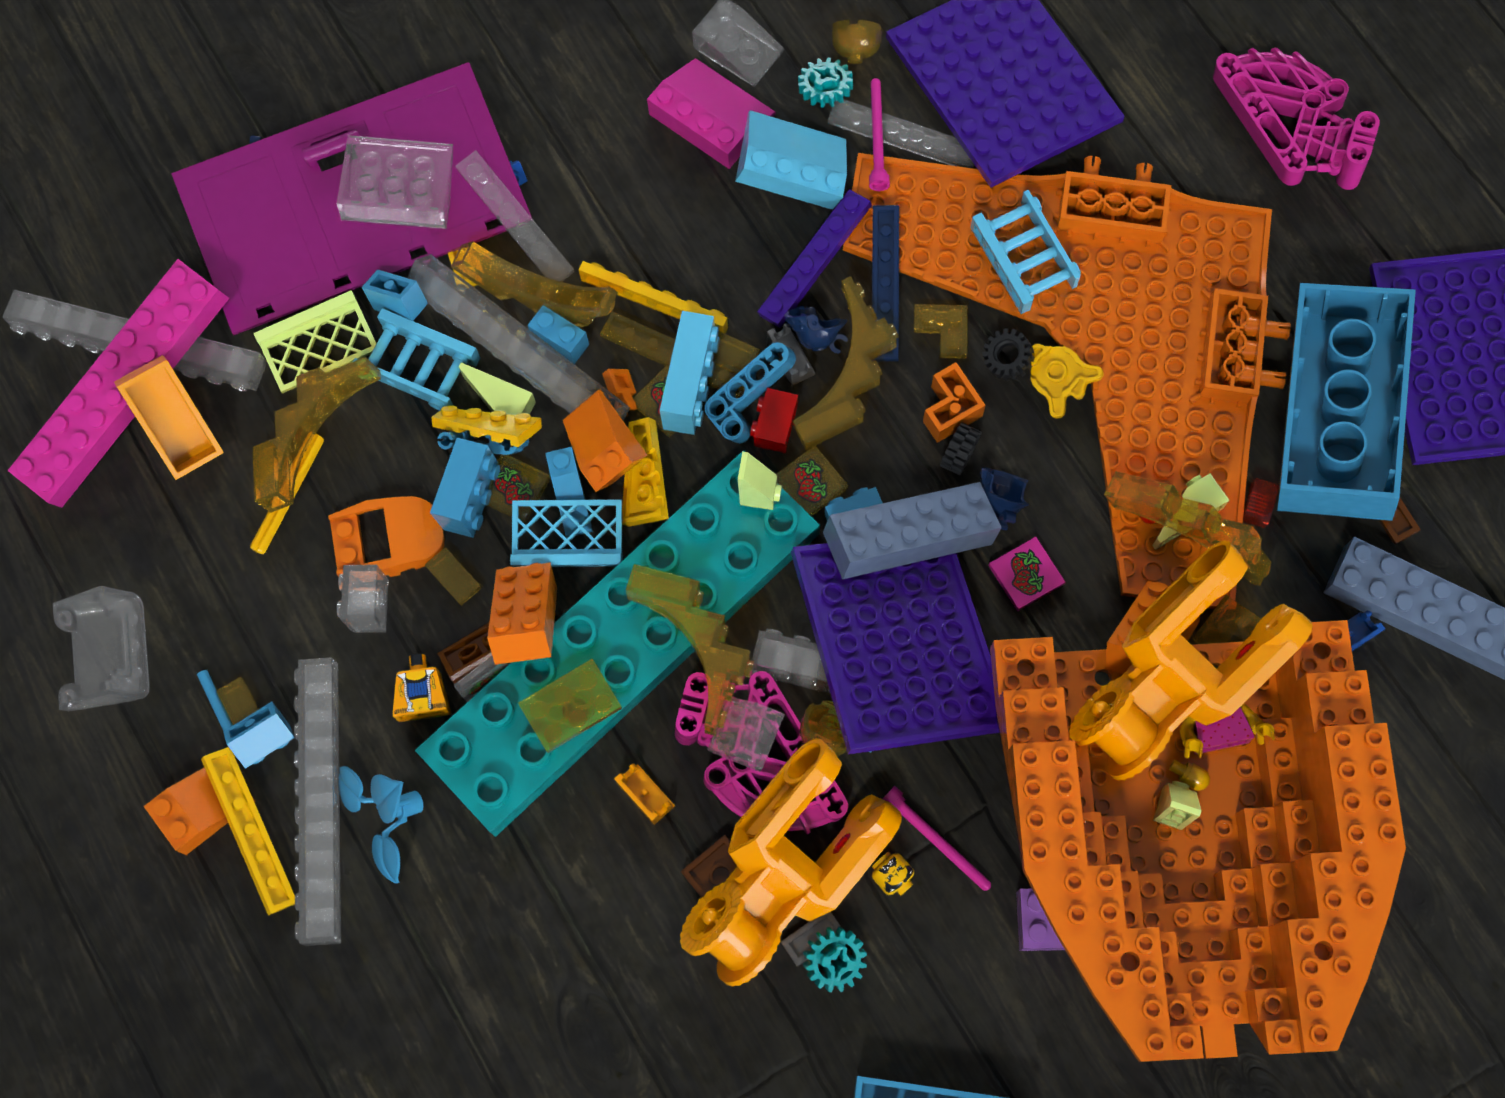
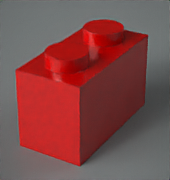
M767 388L765 397H759L757 411L760 412L758 421L753 420L750 436L754 437V446L786 453L798 407L797 394Z

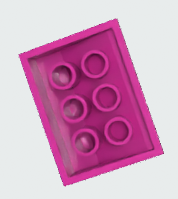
M696 58L663 80L647 98L650 116L728 169L740 157L749 110L774 117L776 114L774 110Z

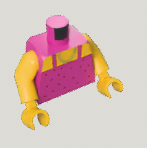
M1245 703L1231 716L1207 726L1187 717L1182 722L1179 731L1185 747V758H1189L1190 751H1194V754H1198L1199 758H1201L1202 753L1248 744L1254 738V734L1259 745L1264 744L1263 736H1270L1272 740H1275L1274 727L1269 723H1264Z

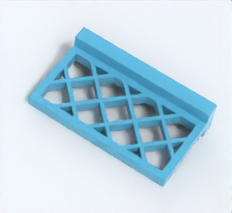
M512 500L511 566L520 567L533 563L551 562L552 567H616L623 561L622 500ZM551 506H557L565 513L554 525L543 516ZM562 506L572 507L568 511H566ZM578 506H585L592 514L580 525L570 514ZM589 506L599 507L595 511H593ZM605 506H616V517L607 525L597 514ZM519 507H531L537 515L525 525L519 519ZM535 507L544 508L539 512ZM541 517L551 528L539 539L529 528ZM567 517L578 526L568 538L557 529ZM594 517L605 526L595 538L584 529ZM519 523L524 527L520 532ZM615 523H616V533L611 529V527H612ZM582 530L592 541L584 549H577L570 541ZM609 530L616 537V549H604L597 541ZM528 531L537 542L530 549L519 550V538ZM553 531L564 540L557 549H549L543 543ZM541 544L545 549L536 548ZM568 544L572 549L563 548ZM594 544H596L600 549H590V548H591Z

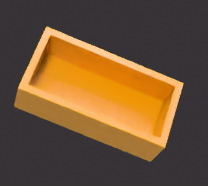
M163 355L114 381L175 480L224 453Z

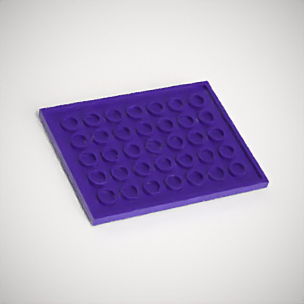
M951 0L886 31V39L990 188L1122 123L1124 120V114L1039 0Z
M1505 249L1372 263L1369 271L1373 287L1416 290L1405 420V434L1412 465L1505 455Z
M827 543L792 548V559L848 754L999 733L991 656L956 553L842 579Z

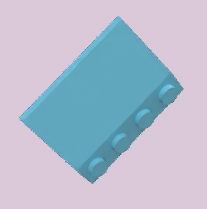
M749 110L735 182L833 210L844 194L847 177L846 139Z

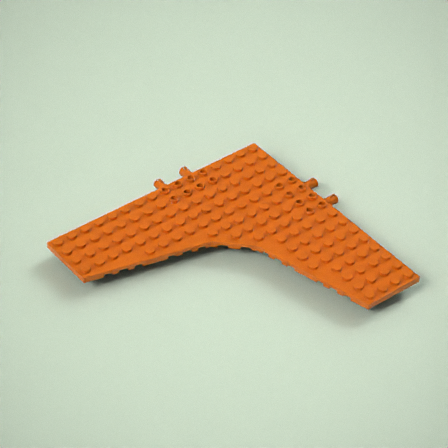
M858 153L852 191L870 200L872 206L844 242L843 251L872 261L873 206L899 205V272L1042 326L1060 347L1066 346L1072 349L1084 363L1102 368L1103 377L1097 382H1091V390L1121 595L1137 598L1148 580L1170 586L1201 554L1218 542L1230 541L1240 553L1250 441L1260 386L1283 389L1286 379H1283L1286 377V372L1262 369L1264 337L1288 340L1290 329L1288 328L1291 327V324L1288 322L1269 321L1266 318L1268 305L1266 272L1272 209L1200 199L1171 188V185L1152 183L1153 166L1147 163L1145 171V163L1136 165L1135 180L1100 176L1101 159L1095 156L1093 166V156L1085 157L1083 173L1066 171L1065 174L1016 175L992 188L987 184L978 169L884 156V169L890 175V187L884 191H874L869 188V175L874 170L873 155ZM1029 190L1033 197L1036 196L1040 201L1041 212L1071 262L1077 263L1081 276L1077 287L1074 289L1065 280L1034 295L1031 310L1020 314L970 227L972 217L981 212L986 220L989 219L991 221L1022 206L1023 192ZM1026 215L995 230V236L998 241L1005 242L1035 226L1030 217ZM1040 236L1009 251L1007 256L1011 263L1018 264L1048 248ZM1052 258L1022 273L1020 278L1024 285L1031 286L1061 271L1055 259ZM1210 473L1228 497L1229 502L1223 509L1155 550L1152 545L1186 490V483L1198 475L1203 478ZM1150 485L1152 496H1157L1160 502L1162 515L1160 520L1154 524L1144 523L1139 516L1137 504L1138 500L1142 499L1139 487ZM1237 584L1229 592L1216 599L1208 608L1232 612L1235 609Z

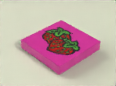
M1037 537L1011 550L988 565L1017 611L1065 584L1063 577Z

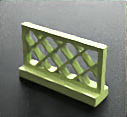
M348 291L253 333L282 393L353 363L355 358L362 359L371 355L377 344L352 291ZM356 311L359 318L355 329L342 324L345 315ZM328 323L336 326L331 340L318 335L322 325ZM361 325L363 326L365 332L359 331ZM340 328L353 332L348 346L335 341ZM304 334L311 337L307 350L293 346L297 336ZM357 335L367 337L371 347L362 351L353 348ZM316 339L329 343L324 357L311 352ZM277 345L287 348L282 361L272 358L268 349ZM333 345L346 349L343 359L339 361L329 359ZM291 350L305 354L300 367L287 363ZM309 356L322 360L319 370L310 372L304 369ZM275 363H277V364L280 365V367H279L278 370H277V367H276ZM288 367L298 371L295 380L284 385L281 378L284 368Z

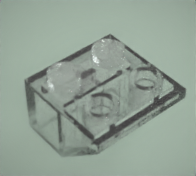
M729 697L707 750L761 772L785 714L756 702Z

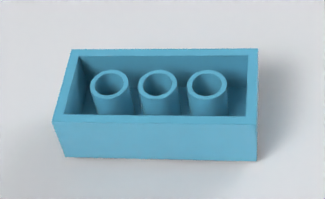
M682 311L660 406L663 430L695 435L696 427H701L704 415V411H701L702 402H706L708 398V377H712L714 370L713 352H718L720 337H718L719 327L715 326L714 316Z

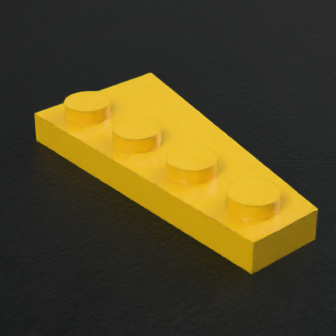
M444 406L431 417L432 427L456 433L469 430L470 436L477 438L490 435L491 441L498 443L507 439L510 440L511 446L515 447L522 445L542 428L541 418L531 417L528 413L510 415L506 414L505 411L482 412L479 408L462 410L457 409L456 406Z
M647 417L631 421L628 428L648 456L625 473L622 525L627 527L669 519L656 420Z

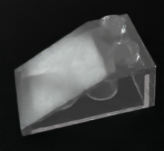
M718 0L692 31L694 49L753 87L756 86L784 51V48L743 8L730 0Z

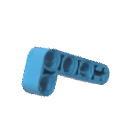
M776 342L769 345L707 400L705 413L726 439L735 443H744L750 438L751 427L741 412L794 366L796 355L793 350L783 343ZM782 352L783 359L779 361L778 354ZM764 368V377L757 381L756 373ZM741 386H744L745 391L743 396L737 398V389ZM720 404H724V412L717 416V407ZM740 424V432L733 436L732 428L734 425Z

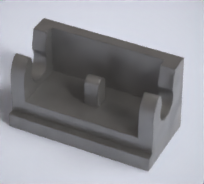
M784 324L780 332L776 333L774 328L767 331L768 345L776 342L783 343L793 350L796 355L794 366L785 373L791 386L815 375L811 364L788 324ZM782 352L778 354L779 361L783 359Z

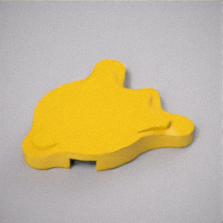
M1035 344L1032 346L1034 349L1032 355L1035 357L1034 362H1031L1030 379L1032 385L1048 400L1050 415L1055 419L1062 418L1066 412L1067 397L1073 396L1077 400L1082 399L1087 385L1102 379L1103 370L1099 366L1084 363L1072 349L1066 346L1052 347Z

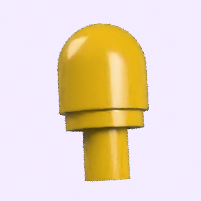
M1174 759L1169 767L1170 771L1180 775L1178 780L1189 785V788L1193 790H1204L1210 783L1209 773L1194 763L1188 762L1184 765Z

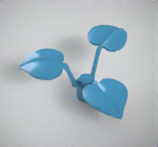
M339 767V793L344 806L349 811H359L361 803H375L383 822L391 823L396 817L398 818L396 822L382 832V836L378 834L373 837L372 854L374 862L382 875L393 883H399L400 853L396 843L389 837V833L400 824L406 823L408 816L423 811L421 795L417 791L401 795L402 781L393 780L385 775L378 774L373 776L371 780L372 798H366L362 795L363 784L359 776L349 767Z

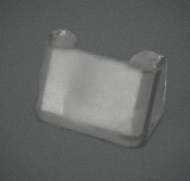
M99 586L53 603L55 624L61 630L72 633L75 684H66L60 688L58 694L59 710L77 711L145 698L149 693L150 686L144 607L140 597L133 592Z

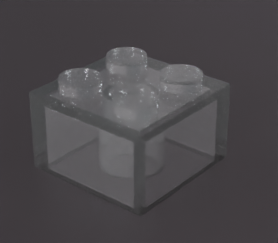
M343 565V574L339 575L338 585L339 590H342L341 601L337 602V616L353 633L386 632L389 579L378 565Z

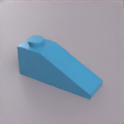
M572 447L545 453L556 500H585L576 457ZM562 506V507H563L566 511H568L572 506ZM578 506L570 514L580 525L589 517L588 509L585 506ZM559 509L560 515L562 517L565 513L561 509ZM569 517L562 522L566 538H568L578 526ZM591 521L584 527L588 533L593 532ZM581 530L577 535L585 533Z

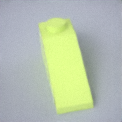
M460 363L459 369L462 376L491 412L505 411L506 414L510 415L531 413L536 403L532 392Z
M742 452L738 474L740 505L773 510L774 501L780 502L782 485H777V475L748 452Z
M1210 473L1203 478L1198 475L1186 483V490L1152 545L1155 550L1223 509L1229 502L1228 497Z
M1172 781V784L1167 783L1162 787L1153 821L1180 830L1184 829L1200 817L1202 810L1197 792L1189 790L1190 786L1182 782Z

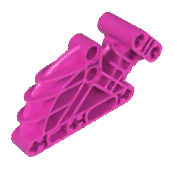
M1276 47L1272 48L1270 52H1258L1256 49L1251 48L1248 50V54L1236 56L1232 53H1224L1218 57L1213 73L1214 82L1284 184L1290 186L1297 185L1301 182L1305 171H1316L1317 173L1328 172L1330 175H1337V184L1345 190H1351L1358 186L1370 159L1380 120L1371 111H1364L1358 114L1355 122L1350 118L1342 119L1333 114L1343 107L1349 91L1348 84L1344 80L1339 78L1333 79L1329 74L1308 62L1296 51L1291 55L1283 54ZM1279 80L1285 81L1288 86L1282 85ZM1277 114L1298 119L1293 137ZM1325 117L1329 119L1326 126H1315L1317 121ZM1263 128L1272 132L1282 149L1274 146ZM1309 154L1315 157L1317 165L1307 166L1306 155Z
M765 671L755 672L750 677L748 684H722L716 681L711 685V680L706 674L696 672L688 677L685 684L683 698L676 718L675 738L682 745H691L697 741L699 745L707 746L714 752H720L725 755L706 768L703 781L705 786L713 791L725 806L742 817L762 793L755 778L771 782L786 764L785 761L754 754L763 719L788 760L798 750L795 747L800 742L804 745L810 741V738L769 673ZM756 681H758L760 684H767L765 687V693L769 698L766 699L764 703L762 701L765 698V694L761 688L757 690L755 689L757 683ZM736 690H747L749 697L745 710L735 706L737 698L734 696L732 703L724 700V693H736ZM777 704L782 708L797 733L796 740L788 741L782 736L767 710L769 705ZM683 726L693 727V730L691 732L688 729L683 730ZM724 733L722 740H726L728 733H739L735 750L729 752L724 749L722 744L713 739V734ZM738 756H743L748 760L749 766L743 770L738 769L734 766L733 760ZM712 771L722 772L725 777L724 781L720 784L712 783L709 779V774ZM746 777L756 795L748 791L738 781ZM835 780L824 792L814 797L813 802L809 803L787 831L804 830L808 835L811 833L810 829L839 821L846 814L848 802ZM830 790L833 792L829 796L832 804L838 803L840 805V808L837 810L838 814L835 811H828L827 808L831 804L827 797L823 801L820 799Z

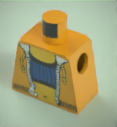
M425 654L409 656L410 670L399 671L396 674L393 717L398 722L451 715L440 671L436 667L427 668Z

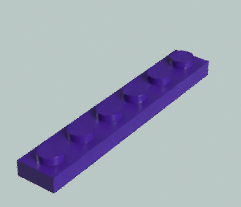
M850 189L757 311L760 317L778 328L782 327L785 323V313L797 307L871 208L870 200Z

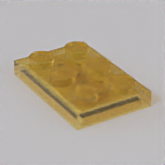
M593 659L518 702L547 753L622 709Z

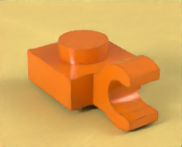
M607 369L602 375L610 397L617 399L615 410L620 417H627V410L635 411L637 409L636 403L632 398L636 394V390L629 369Z

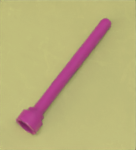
M874 78L871 81L874 170L869 175V188L874 191H884L890 187V175L884 169L881 81L878 78Z
M894 786L883 800L892 803L898 808L906 820L982 890H989L991 882L904 802L906 799L902 796L903 792Z

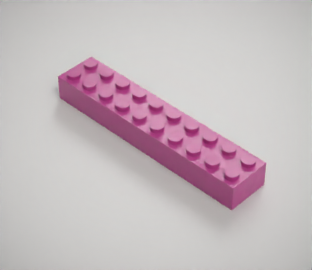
M177 259L8 469V472L47 503L62 508L135 417L114 381L162 355L173 369L229 298Z

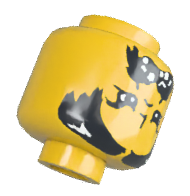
M887 852L872 866L874 869L872 873L873 880L887 895H893L898 892L901 896L913 886L910 880L914 876V869L899 853L891 855L890 852Z

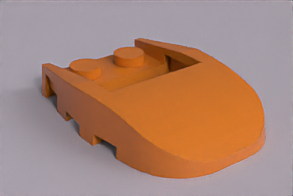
M413 496L366 500L328 515L337 565L336 573L340 580H346L348 575H360L362 579L384 575L393 577L401 575L403 571L412 568L416 570L434 562L442 553L445 539L443 529L430 514L432 504L422 498ZM384 509L391 558L366 563L359 515L368 511Z

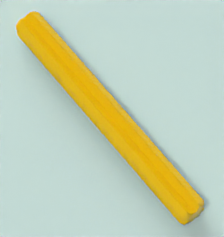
M313 432L309 434L250 545L253 551L259 554L266 552L324 442L322 436Z

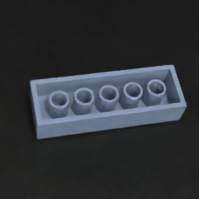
M978 482L832 514L828 518L823 534L842 579H847L992 545L1002 527L981 483Z

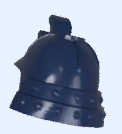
M803 305L787 311L784 315L785 321L796 332L801 344L806 348L812 349V351H820L830 346L834 353L839 354L841 350L834 345V342L837 339H842L845 342L848 341L846 334L839 332L848 320L846 319L821 320L818 318L814 307L804 308Z
M981 467V485L1002 527L1001 529L1007 530V522L1015 523L1016 514L1021 509L1029 506L1024 500V491L1028 480L996 469Z

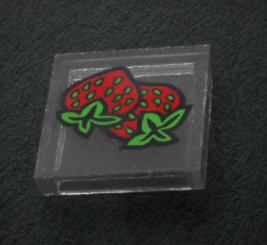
M491 656L455 683L454 687L464 700L468 702L505 669L509 663L495 665L493 656Z

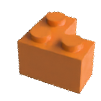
M957 362L933 375L931 388L940 402L925 410L923 422L938 443L954 434L962 422L969 425L983 417L986 405Z

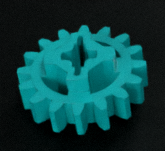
M818 58L817 64L814 65L809 62L808 69H801V75L798 76L799 93L803 94L804 101L811 99L812 106L819 102L821 108H824L825 103H829L831 107H834L835 101L843 103V96L850 97V90H853L852 71H848L847 64L841 66L840 60L832 63L831 58H827L826 62H822Z
M827 927L826 935L824 936L817 932L818 940L816 942L811 940L807 942L812 947L811 951L803 952V955L809 959L803 963L804 968L809 970L807 976L811 981L815 980L814 983L818 988L821 989L825 985L828 992H832L834 986L840 992H843L844 984L846 983L853 987L854 982L852 979L854 977L862 978L858 971L859 968L867 967V964L861 960V958L867 956V952L861 949L863 946L862 941L859 938L855 939L856 935L850 930L845 934V930L842 927H838L836 933L830 927ZM846 944L850 946L852 950V955H849V953H847V947L845 946ZM818 964L823 966L824 975L820 973Z

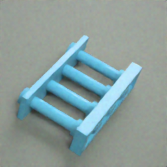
M1029 190L1023 192L1022 206L991 221L989 219L986 220L981 212L972 217L970 227L1020 314L1031 310L1034 295L1065 280L1074 289L1077 287L1081 276L1077 263L1071 262L1041 212L1040 201L1036 196L1033 197ZM1026 215L1030 217L1035 226L1034 228L1005 242L998 241L995 236V230ZM1041 236L1048 249L1018 264L1011 263L1007 256L1009 251ZM1052 258L1055 259L1061 271L1031 286L1024 285L1020 278L1022 273Z
M382 308L377 318L384 331L367 362L357 358L353 360V364L358 370V375L369 381H372L374 378L423 399L431 407L439 411L444 406H453L450 398L447 396L460 373L459 365L460 363L466 365L468 363L475 367L477 366L480 356L476 347ZM397 334L406 337L407 341L391 371L388 372L376 367L392 337ZM423 344L429 347L430 352L414 382L400 377L415 347ZM447 354L454 361L438 391L435 392L423 387L439 356Z

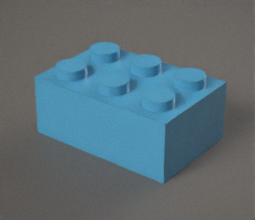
M456 438L430 514L443 530L474 538L476 530L481 528L483 509L491 500L492 491L490 489L500 472V465L488 445Z

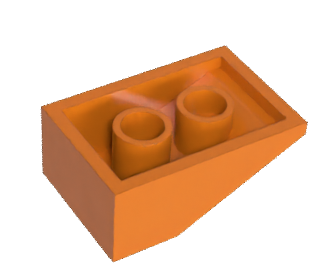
M601 389L597 390L563 419L580 471L595 492L612 485L648 456Z
M205 767L168 787L144 806L175 851L185 855L228 823Z

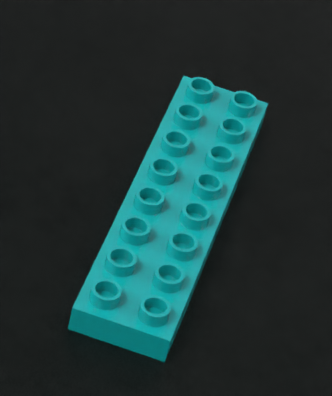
M742 452L554 623L551 657L511 662L415 750L495 837L793 560L791 555L793 547L809 545L820 534V524L783 488L780 502L774 501L773 510L740 505L738 474Z

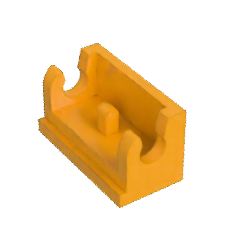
M632 763L626 773H620L614 778L620 788L654 825L675 807L673 802L638 764Z

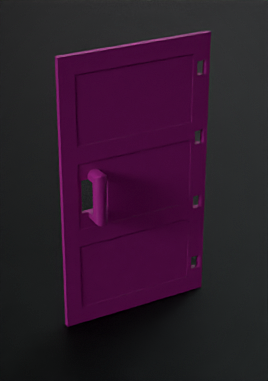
M469 62L171 173L214 287L229 298L222 308L233 335L362 287L376 270L396 274L533 221ZM350 148L355 149L358 156L357 159L323 172L321 171L318 163L319 160ZM500 218L503 225L487 231L485 223ZM422 247L425 248L427 254L412 259L411 251ZM346 276L349 277L351 283L336 288L335 280ZM271 305L275 312L259 318L257 310Z

